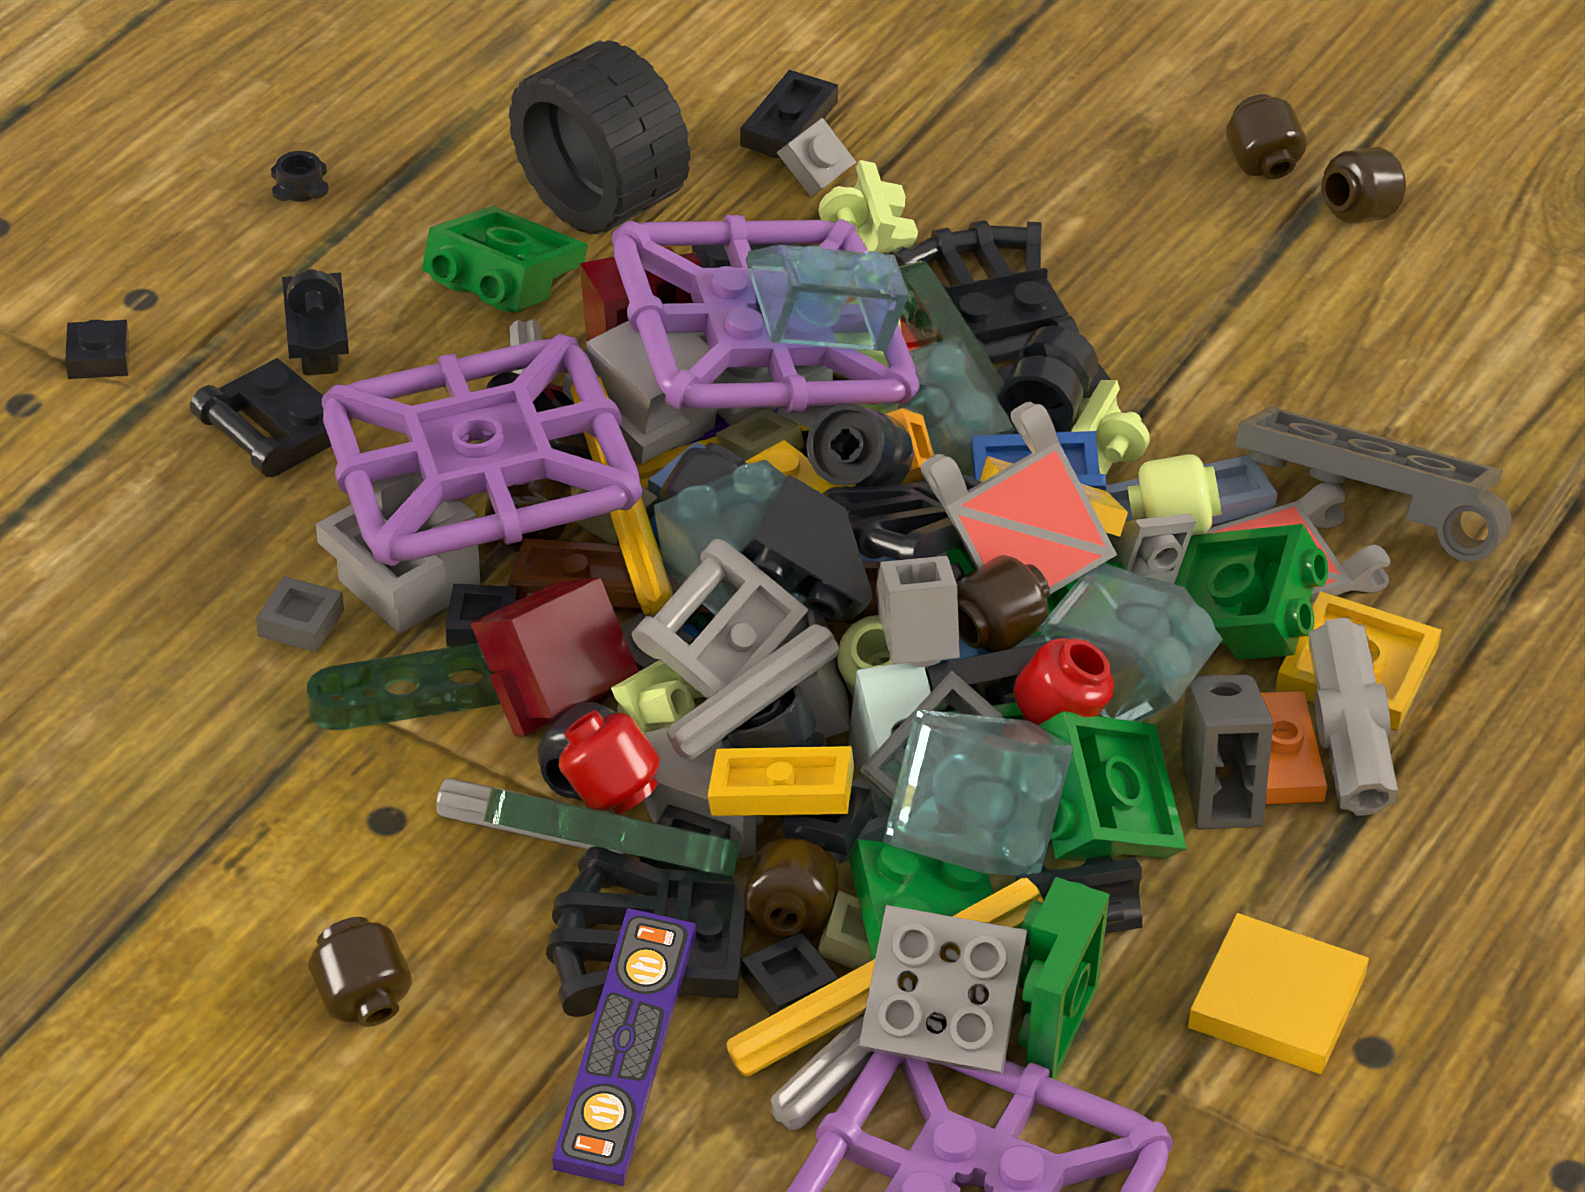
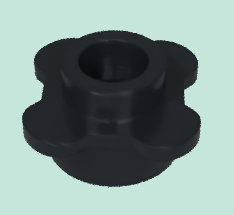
M292 151L282 155L276 161V165L271 168V177L277 181V184L272 188L273 196L278 200H291L295 202H304L312 198L325 196L329 191L328 183L323 181V176L327 173L326 164L320 161L318 156L307 151Z

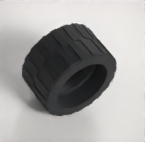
M599 40L525 78L519 83V87L514 89L511 97L512 104L509 107L511 139L514 142L518 161L521 163L529 183L539 194V198L558 218L563 222L569 223L571 227L582 232L587 231L590 234L606 233L672 196L683 187L684 180L687 179L690 170L688 164L691 160V151L688 143L686 123L683 121L680 107L669 91L668 85L646 59L641 58L637 55L636 51L625 45L621 46L616 41L607 40L602 42Z

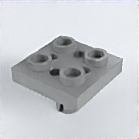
M886 905L859 1041L860 1049L1002 1076L1028 940V931ZM948 944H953L960 949V955L956 954L954 950L946 951L947 958L953 961V963L944 962L940 958L941 949ZM912 973L918 977L914 990L912 980L906 978L903 982L906 992L898 987L899 978L903 974ZM973 987H976V1000L981 1005L972 1003ZM983 987L989 991V998L986 1002ZM927 1026H928V1027H931V1028L933 1029V1031H935V1032H941V1033H939V1034L931 1033V1032L927 1029Z

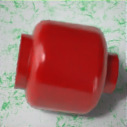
M1060 638L1049 640L1036 652L1017 676L1013 692L1017 707L1021 711L1025 722L1031 728H1034L1063 711L1072 712L1084 718L1098 716L1111 701L1115 685L1109 661L1100 649L1086 640Z
M594 710L582 716L565 731L564 735L569 743L560 755L559 768L590 809L597 811L611 809L615 815L622 814L642 802L658 786V781L654 776L660 766V756L630 715L613 713L602 717L597 710Z

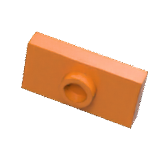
M1305 692L1261 693L1273 721L1265 804L1325 802L1327 783Z

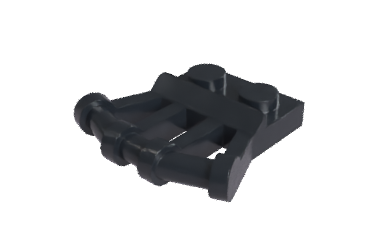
M986 220L971 222L968 229L951 232L947 227L936 229L931 232V237L909 249L900 246L890 251L885 258L886 267L891 277L932 308L948 338L952 339L951 343L957 354L961 343L976 339L981 340L983 344L1041 327H1047L1051 319L1069 315L1047 279V268H1041L1042 222L1027 221L1026 227L989 225ZM998 248L1025 250V271L1012 274ZM973 251L988 279L974 281L959 254ZM936 260L950 286H945L922 269V267Z
M962 475L967 490L982 483L968 475ZM927 481L889 486L833 487L823 492V495L846 508L859 552L869 559H878L883 556L896 560L935 557L957 547L967 552L943 505Z
M598 846L590 847L585 852L578 864L580 873L567 891L555 897L552 919L557 925V929L549 934L546 948V956L555 964L562 983L558 996L562 1008L567 1015L581 1017L597 1010L609 969L587 973L584 962L586 960L611 962L620 931L586 928L592 923L622 925L627 908L696 923V935L679 995L738 999L747 919L746 909L744 908V890L749 874L659 869ZM615 884L641 895L602 893L600 891L602 888H609Z

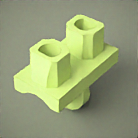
M859 160L856 167L858 179L854 188L842 186L833 188L821 200L818 211L823 221L837 223L840 219H844L855 225L857 228L856 233L865 243L876 269L882 255H887L890 251L900 246L908 249L912 247L917 238L918 231L914 220L900 217L905 208L906 199L902 185L881 181L875 163Z
M1100 380L1091 398L1083 399V403L1073 423L1067 430V432H1096L1100 474L1105 475L1112 463L1119 461L1131 462L1141 458L1150 443L1149 432L1141 422V417L1135 412L1121 413L1116 399L1120 390L1117 380Z
M661 659L611 688L615 699L619 702L617 707L618 713L630 715L643 733L673 725L708 700V698Z

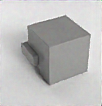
M629 321L586 342L585 353L589 357L596 375L601 377L609 399L616 403L622 417L619 428L632 457L637 462L643 464L673 447L685 446L704 436L706 432L714 428L717 409H700L687 406L683 410H679L666 403V394L663 393L655 380L640 332L634 330ZM694 332L666 333L679 372L681 370L689 371L710 350L709 346ZM723 372L711 384L722 383ZM567 373L564 377L563 393L573 401L570 391L573 381L570 374Z
M420 471L381 479L373 484L385 523L423 482ZM460 500L444 501L417 532L476 519L477 514ZM352 504L316 524L317 542L337 559L339 581L399 634L450 605L453 583L480 585L478 545L420 559L400 561L397 565L390 566L375 560L373 551H371L362 537Z

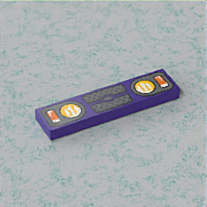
M627 908L553 1154V1170L624 1186L695 939L696 923Z

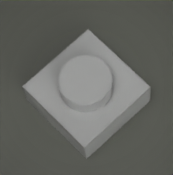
M823 118L777 152L810 197L856 163Z

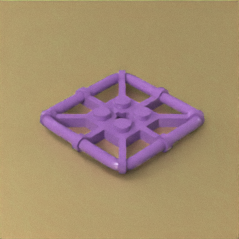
M726 215L723 221L644 223L626 221L618 227L612 235V243L614 246V258L630 303L627 308V316L632 328L640 332L655 380L663 393L666 394V403L679 410H683L687 406L700 409L783 407L787 413H803L807 406H835L843 403L854 405L905 404L909 402L919 390V381L916 376L914 362L896 320L898 307L892 294L884 291L868 249L856 233V226L844 219H840L837 223L823 220L745 221L743 215ZM821 244L798 267L785 265L757 267L749 246ZM724 245L731 267L702 268L662 246ZM844 255L862 300L821 301L814 283ZM644 269L690 293L694 303L662 304L659 298L653 296ZM762 314L767 315L772 319H763ZM874 328L889 367L836 340L832 329ZM704 332L710 350L689 371L681 370L679 372L666 333ZM824 365L850 380L806 381L804 376L797 374L795 366ZM727 367H769L774 381L711 384Z
M558 334L553 339L536 340L462 358H456L455 353L438 356L439 363L365 379L346 386L334 385L322 398L323 422L338 463L335 468L338 486L341 491L348 494L362 537L371 551H373L375 560L390 566L397 565L400 561L420 559L503 539L506 545L522 541V534L605 515L616 510H629L642 496L639 471L619 428L622 417L616 403L606 398L589 357L579 347L578 340L571 336ZM526 368L510 384L470 393L466 383L467 381ZM559 372H569L581 403L537 413L533 401ZM445 387L446 392L450 394L449 398L414 406L391 400ZM353 419H357L406 434L409 442L361 453L350 422ZM588 432L591 436L597 437L608 465L552 449L548 440ZM481 439H482V441H483V443H479V444H471V443H470V442H472V441H474V440H481ZM420 471L423 482L385 523L372 487L375 481ZM549 478L590 492L516 509L507 487L524 485L533 480ZM482 492L488 493L495 514L417 532L444 501L464 499L470 495Z
M874 1052L837 1112L827 1114L816 1131L818 1142L787 1192H821L841 1159L844 1158L892 1178L885 1192H960V1187L964 1185H976L983 1188L985 1192H1060L1063 1186L1132 1169L1120 1192H1154L1165 1171L1169 1152L1173 1147V1140L1163 1123L1152 1122L1136 1111L1050 1078L1049 1069L1032 1062L1025 1068L1005 1060L1002 1076L943 1065L1015 1094L997 1126L993 1129L948 1110L926 1061ZM899 1066H901L926 1122L910 1151L861 1130L863 1123ZM1038 1104L1123 1137L1062 1154H1055L1018 1139Z

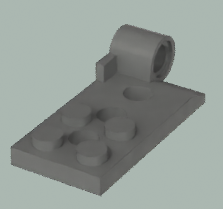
M1272 406L1239 423L1234 446L1251 450L1250 458L1256 462L1275 467H1285L1287 461L1310 467L1309 475L1322 481L1345 483L1347 477L1411 495L1412 498L1406 520L1437 528V536L1442 548L1457 560L1473 562L1485 558L1505 541L1510 532L1511 514L1508 506L1499 496L1489 492L1490 489L1500 483L1503 470ZM1473 511L1485 519L1488 526L1486 539L1475 540L1465 534L1461 527L1463 512Z

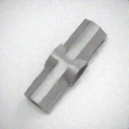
M1349 618L1326 620L1319 628L1309 631L1308 640L1317 690H1315V715L1320 744L1323 749H1329L1336 797L1338 798L1340 809L1350 810L1356 816L1378 814L1388 805L1397 803L1398 795L1388 744L1391 729L1385 687L1383 683L1376 684L1365 626L1355 624Z

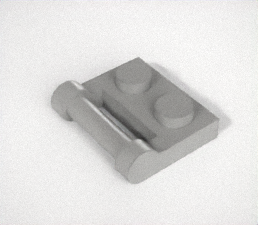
M721 539L712 540L700 554L702 563L655 617H645L632 631L634 642L643 652L655 659H661L708 699L771 655L808 612L804 605L733 546ZM721 580L729 581L739 590L689 646L675 633Z

